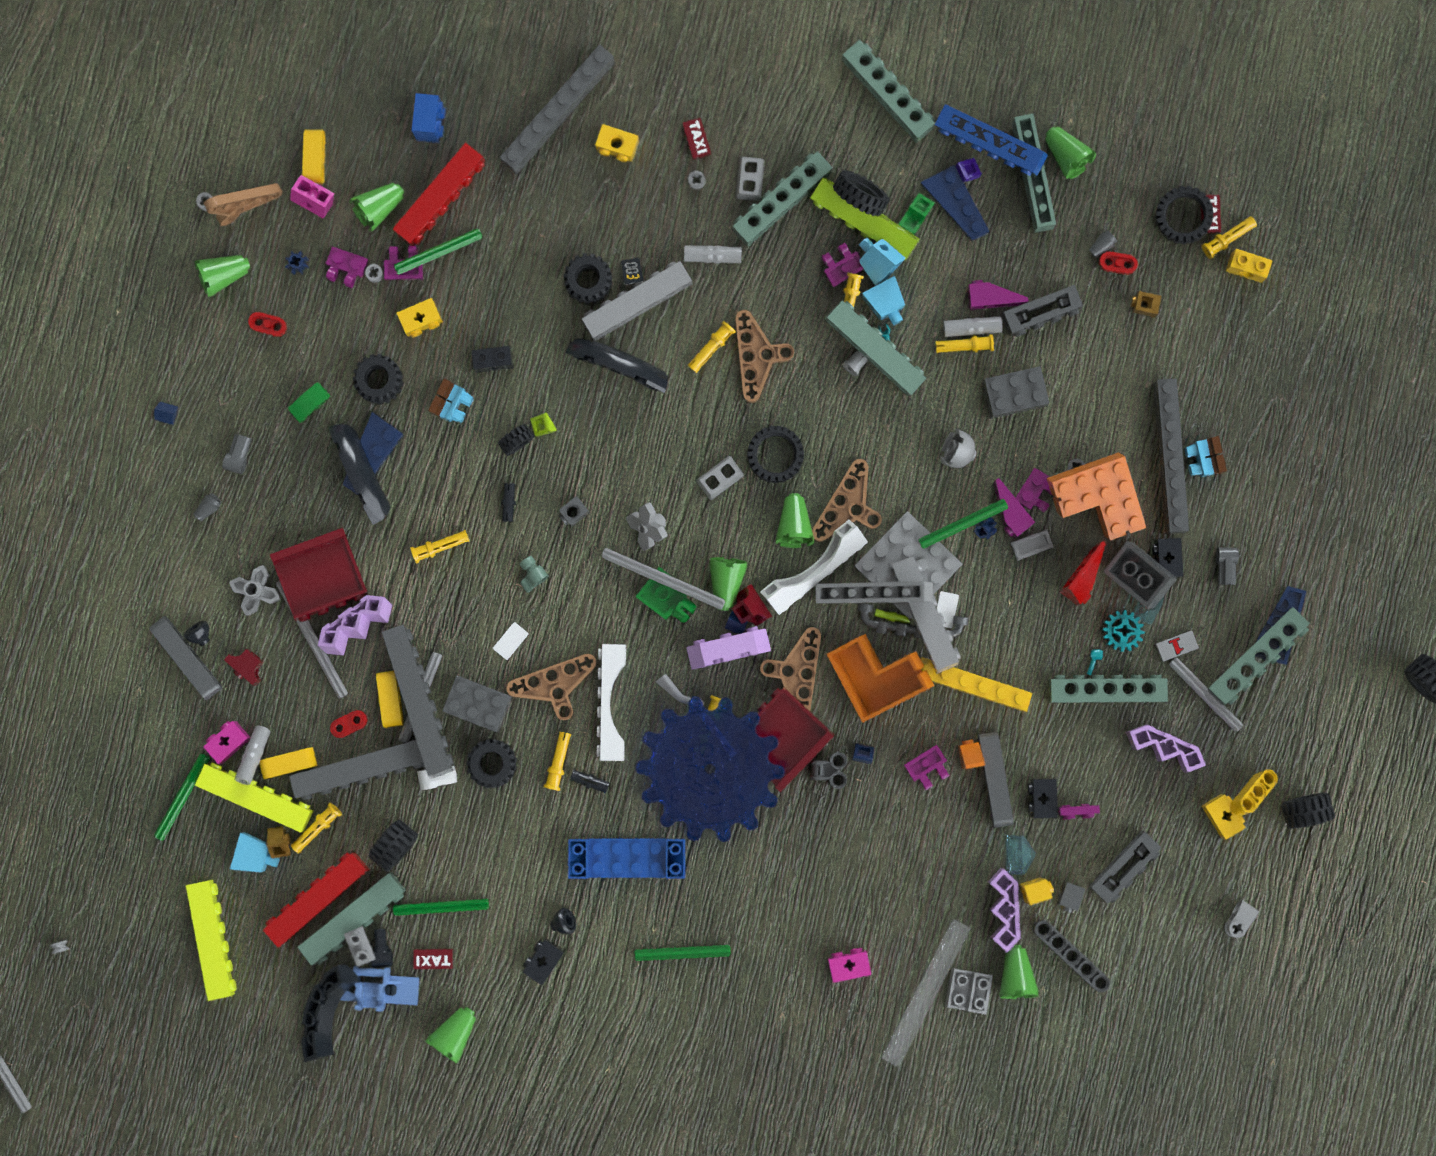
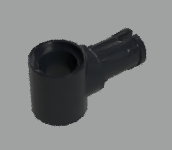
M385 928L375 929L373 953L376 959L371 961L372 967L393 966L392 949H389V946H387Z

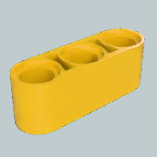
M304 130L302 176L317 184H323L325 131Z
M394 670L376 673L383 727L403 726L404 719L400 688Z
M313 747L263 759L259 763L263 780L318 766Z
M1268 769L1253 775L1232 801L1231 811L1233 814L1242 816L1253 812L1277 783L1278 778L1273 770Z

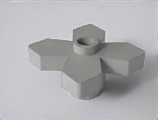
M650 502L640 507L639 513L634 512L626 517L630 528L639 532L638 543L642 551L653 547L654 541L659 542L668 536L664 529L666 526L665 518L661 514H656Z
M263 565L253 569L251 580L248 581L238 577L229 582L235 593L245 595L241 608L247 616L258 611L260 600L269 604L281 600L277 589L265 586L270 575ZM257 587V592L254 594L253 589Z

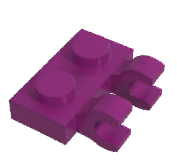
M846 243L837 248L844 258L835 264L829 252L821 258L828 267L824 270V273L833 288L848 279L847 272L857 274L864 270L860 264L861 258L857 251L851 254Z
M332 246L326 265L330 267L326 274L327 280L335 282L340 270L348 273L344 280L345 286L353 288L356 278H363L369 260Z
M408 246L409 258L418 254L416 246ZM389 247L390 260H384L385 280L423 279V264L402 274H397L394 265L403 260H398L399 248Z
M1034 467L1017 494V501L1028 510H1031L1034 506L1045 513L1049 504L1038 499L1043 490L1052 495L1047 482L1049 476Z
M937 745L904 765L913 781L919 779L925 790L933 786L926 775L930 771L936 769L942 780L949 776L943 766V763L947 762Z
M1081 804L1080 806L1061 805V807H1058V815L1062 816V820L1075 819V815H1081L1082 819L1093 818L1096 813H1100L1099 805Z

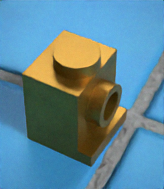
M1139 291L1136 296H1132L1130 307H1133V313L1155 318L1158 315L1161 296ZM1141 303H1146L1147 308L1141 307Z
M283 826L268 828L267 848L271 859L291 856L288 846L290 845V837L288 833H285L286 830Z

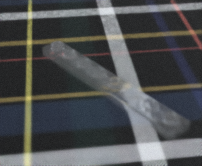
M952 919L881 1057L882 1059L900 1067L971 929L970 927Z

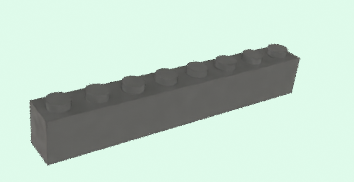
M599 44L500 156L502 163L516 175L615 64L614 56Z
M1177 378L1159 379L1153 383L1165 534L1185 533L1189 531Z
M404 624L383 631L382 635L427 775L433 779L453 771L452 765H454L452 755L447 753L446 747H449L446 737L442 736L440 729H443L442 723L439 718H436L434 711H437L435 702L430 700L428 695L431 693L428 682H424L423 675H425L424 668L417 661V658L420 656L417 647H413L411 642L414 639L412 631L407 629Z
M414 740L289 777L295 798H301V801L313 798L312 794L320 793V796L332 793L331 789L336 787L339 790L350 788V783L364 784L369 782L368 778L376 777V780L387 777L389 772L394 771L395 774L406 772L405 768L413 766V769L424 767L417 741Z

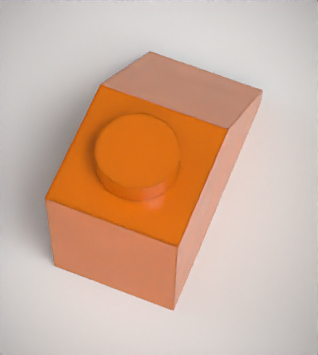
M973 739L962 741V745L958 746L962 769L985 766L979 742L974 743Z

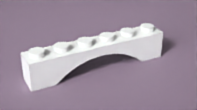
M848 519L834 531L826 551L810 568L796 576L774 580L760 593L780 615L795 601L801 599L806 592L815 587L822 579L830 575L839 565L846 562L856 551L861 550L868 541L858 527Z
M602 644V649H599L598 659L602 660V668H598V679H602V687H598V699H601V706H598L597 717L601 718V726H597V737H601V743L597 745V757H600L601 761H624L625 741L614 726L610 710V698L614 682L626 665V645Z

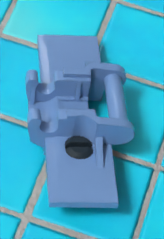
M354 966L353 971L359 979V982L354 984L356 991L353 993L348 989L340 999L343 1001H357L355 1010L376 1008V1011L383 1012L386 1003L418 1005L419 977L390 975V968L386 967L385 969H370ZM361 976L383 977V983L361 982Z

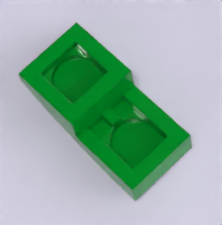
M919 193L898 225L915 235L935 203Z
M317 382L287 409L301 423L314 410L319 409L331 396Z

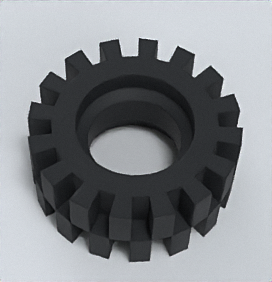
M522 424L498 441V445L506 456H510L530 443L534 435L526 424Z

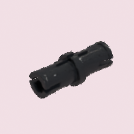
M504 483L503 500H501V505H503L501 522H514L516 484Z
M573 769L569 780L584 785L587 789L592 788L605 794L610 782L594 777L593 774L588 775ZM581 778H584V779H587V780H589V781L598 783V785L593 784V783L588 782V781H585V780H582Z

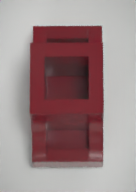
M752 584L738 592L737 604L732 607V610L741 624L751 622L757 627L772 617Z
M246 649L239 656L228 654L224 659L234 669L233 673L241 680L245 678L254 686H257L261 681L258 671L264 661L250 649Z

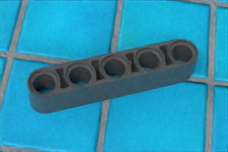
M165 615L149 627L155 638L205 700H209L222 689L215 676Z
M998 732L978 734V742L985 761V766L982 767L993 827L1013 825V815Z
M1043 919L1034 922L1032 927L1034 934L1086 983L1098 992L1108 990L1110 987L1108 977L1056 928ZM1043 923L1046 924V932L1039 934L1038 926ZM1055 937H1060L1061 944L1058 947H1053L1052 940ZM1073 950L1076 954L1075 958L1069 961L1066 955L1069 951ZM1084 964H1088L1090 967L1087 974H1082L1081 967ZM1102 977L1104 979L1103 986L1096 987V979Z

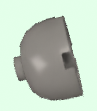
M954 429L956 432H950L945 439L941 450L945 451L944 457H940V460L946 466L962 468L974 460L976 456L975 443L969 434L959 429Z

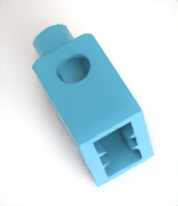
M865 238L859 244L865 252L860 259V264L875 286L887 280L905 260L903 255L883 239L873 244L868 238Z
M895 276L862 294L863 300L879 320L889 317L893 325L903 321L899 310L904 308L905 303Z
M243 832L240 833L230 869L264 872L267 865L277 867L280 857L271 859L267 842Z

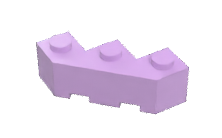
M366 595L356 606L350 607L341 613L333 623H328L322 627L318 647L326 654L344 655L348 638L366 639L370 621L388 623L392 604L385 597Z
M758 627L746 629L747 632L732 636L731 633L720 635V639L705 642V639L694 641V645L686 647L691 669L703 668L771 651L766 629L758 630Z
M1143 725L1126 732L1133 750H1139L1152 745L1158 761H1164L1177 756L1183 772H1190L1206 766L1199 747L1157 730L1154 727Z
M1000 868L988 883L1002 896L989 910L1003 923L990 938L1008 952L1021 938L1018 882L1004 869Z

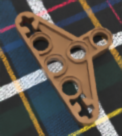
M271 184L214 196L206 200L204 206L208 213L217 215L216 219L220 226H226L232 223L241 213L280 197L283 192L279 184Z
M741 310L736 315V330L743 397L747 402L755 403L760 398L772 364L790 361L794 356V348L790 344L771 345L752 314L747 310ZM742 315L750 319L746 321L747 328L751 326V330H739V328H743V322L739 321ZM749 333L751 341L748 343L742 342L741 335ZM781 349H790L791 355L788 358L782 357L780 354ZM770 350L772 357L768 360L763 359L761 356L762 351ZM747 351L753 354V359L749 362L744 361L742 357L743 353ZM752 370L755 373V378L747 380L744 376L746 371ZM757 382V386L753 385V392H757V395H754V399H750V396L746 395V393H749V386L745 387V384Z
M857 459L850 466L812 530L815 541L823 542L827 540L848 519L853 523L857 521L869 529H876L881 524L880 514L866 506L868 464L865 460ZM861 463L865 471L858 473L857 477H861L858 481L855 476L849 475V473L851 472L854 475L857 469L854 466ZM847 479H852L855 482V487L851 490L844 486V482ZM838 495L845 498V504L842 506L835 504L834 499ZM854 505H858L862 509L861 514L858 516L851 513V507ZM831 511L835 514L836 518L833 522L825 520L827 512ZM870 515H875L878 518V523L874 526L867 522V518ZM820 521L825 525L831 526L830 529L825 528L823 532L825 537H816L817 533L815 530H820L823 524H819Z
M814 627L808 628L803 633L784 662L765 660L760 666V671L764 676L781 679L783 687L799 701H809L808 705L804 704L809 711L811 709L821 640L820 631ZM811 631H815V635H818V638L813 640V645L817 644V648L812 646L805 647V643L809 644L810 642L807 634H810ZM809 649L815 653L814 659L810 661L804 657V652ZM766 663L773 664V673H765L763 666ZM784 666H791L793 668V674L790 677L783 675L782 669ZM805 668L812 671V677L808 680L803 679L801 676V672ZM802 687L809 690V696L806 699L798 695L799 689Z
M584 654L511 680L507 684V692L513 697L551 701L557 717L561 720H568L573 716L569 695L595 669L597 665L596 658L591 654ZM586 657L589 660L593 659L590 668L586 665L582 666L583 671L579 672L576 660H579V663H583ZM571 663L575 666V672L569 675L566 674L564 668L567 664ZM549 670H555L557 673V678L554 681H549L546 677ZM532 676L539 679L538 686L534 688L528 684V680ZM525 679L528 691H524L523 687L518 689L519 693L517 694L514 691L511 692L510 688L513 687V683L521 685L523 684L521 680ZM561 688L564 694L561 699L553 697L554 689ZM562 706H567L570 709V714L567 717H562L559 714V709Z

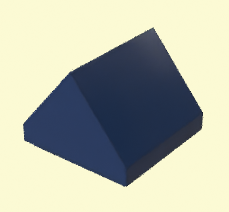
M159 402L154 409V420L174 425L179 407Z
M732 611L725 629L736 634H742L748 622L741 624L734 611Z
M855 744L852 760L871 765L874 747Z

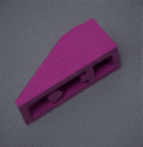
M983 280L972 281V284H969L967 287L969 310L1020 306L1028 303V297L989 282L983 283Z
M998 478L994 481L997 500L1004 499L1008 505L1007 510L1000 512L1005 526L1004 530L1010 537L1017 538L1032 526L1035 521Z

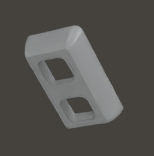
M739 158L736 186L737 199L760 201L764 171V160L762 158ZM745 163H757V172H745ZM745 180L754 181L756 183L755 190L744 191L743 182Z
M728 456L699 477L696 482L706 496L713 500L740 480L744 473L733 458ZM727 464H730L735 471V474L730 478H726L721 472V468ZM712 475L720 483L713 490L705 482Z

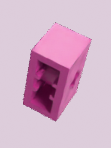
M300 175L291 189L290 200L324 219L333 205L334 193Z
M227 721L220 727L221 731L217 735H211L206 740L207 744L203 746L218 764H223L251 738L237 721ZM223 738H230L228 740L229 745H223L225 742Z
M862 948L851 949L849 954L843 955V952L832 953V957L828 958L833 983L872 975L867 951H862ZM847 960H850L852 963L854 962L851 965V969L844 966V964H847Z

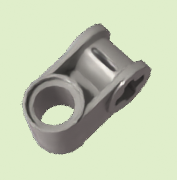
M1240 900L1225 923V933L1230 937H1243L1256 919L1259 911L1245 901ZM1233 925H1236L1238 932H1234Z

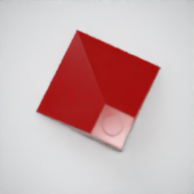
M1103 541L1092 547L1060 590L1062 595L1077 606L1082 603L1086 604L1092 596L1089 593L1093 588L1106 545Z

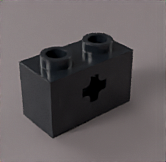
M510 346L472 350L473 367L476 373L514 368Z
M1181 538L1155 540V544H1152V554L1155 555L1156 561L1176 578L1183 577ZM1166 555L1167 557L1171 558V560L1168 562L1167 560L1163 559V557Z
M1031 779V783H1028V795H1031V803L1028 804L1029 814H1032V818H1058L1057 779ZM1042 793L1043 796L1047 797L1043 804L1041 801H1038V797H1041Z
M547 938L543 942L541 940L534 948L536 953L533 958L528 957L523 964L525 968L523 973L540 985L544 984L565 952ZM543 956H545V957H546L545 962H546L547 964H545V963H543L542 965L538 964V963L540 962V960L538 959V957H539V958H542Z

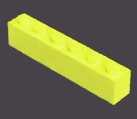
M212 762L211 765L204 764L195 786L296 831H305L314 811L309 809V804L302 801L296 803L292 801L293 797L284 793L280 796L274 793L275 789L264 785L262 788L253 779L250 785L241 784L235 780L237 772L232 770L226 772L222 770L223 766Z
M213 880L186 885L207 1000L211 1001L232 996L235 994L234 991H236L237 987L235 979H232L231 976L233 965L231 960H228L227 955L229 945L225 941L223 934L226 929L224 922H221L220 918L222 908L220 902L217 903V884Z

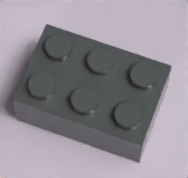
M1041 366L985 378L982 382L991 419L1043 408L1049 404Z
M1126 542L1103 571L1146 608L1151 609L1155 608L1177 580L1173 574L1132 542Z
M456 675L443 712L494 732H499L512 696Z

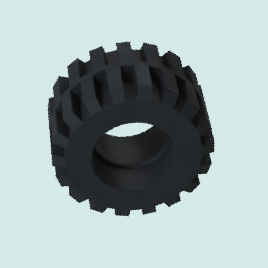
M584 253L581 257L577 255L575 260L571 259L569 266L565 268L564 283L567 292L577 302L581 304L585 302V305H590V302L596 304L598 300H604V296H608L610 293L609 289L612 288L611 271L606 261H603L600 256L595 257V254L592 253L590 256L587 253ZM585 270L597 272L599 275L598 283L592 288L580 287L577 283V277L581 272Z
M371 354L369 358L364 357L362 363L358 362V368L354 369L353 372L355 374L353 376L354 387L366 401L372 404L383 405V402L390 403L392 398L394 400L397 398L396 395L401 393L402 390L400 388L404 384L402 381L403 374L399 366L390 357L383 356L382 354H378V356ZM379 369L387 371L389 379L383 388L375 390L369 387L368 378L372 372Z
M1421 654L1404 670V673L1410 684L1423 697L1436 704V660L1426 654Z
M490 739L481 741L468 754L467 771L468 774L470 773L471 779L485 788L500 787L507 784L513 778L514 772L517 769V758H515V753L510 746L503 741ZM489 752L499 754L503 760V768L496 775H488L481 768L482 757Z
M1329 793L1306 795L1281 804L1286 826L1289 829L1322 824L1336 817Z
M399 819L392 823L369 851L368 857L387 872L405 856L417 840L418 834Z

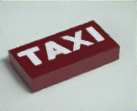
M701 118L683 122V128L693 160L711 155Z
M1206 195L1213 206V222L1207 234L1221 233L1220 195ZM1200 205V223H1202L1204 214Z
M453 949L413 950L414 969H453Z

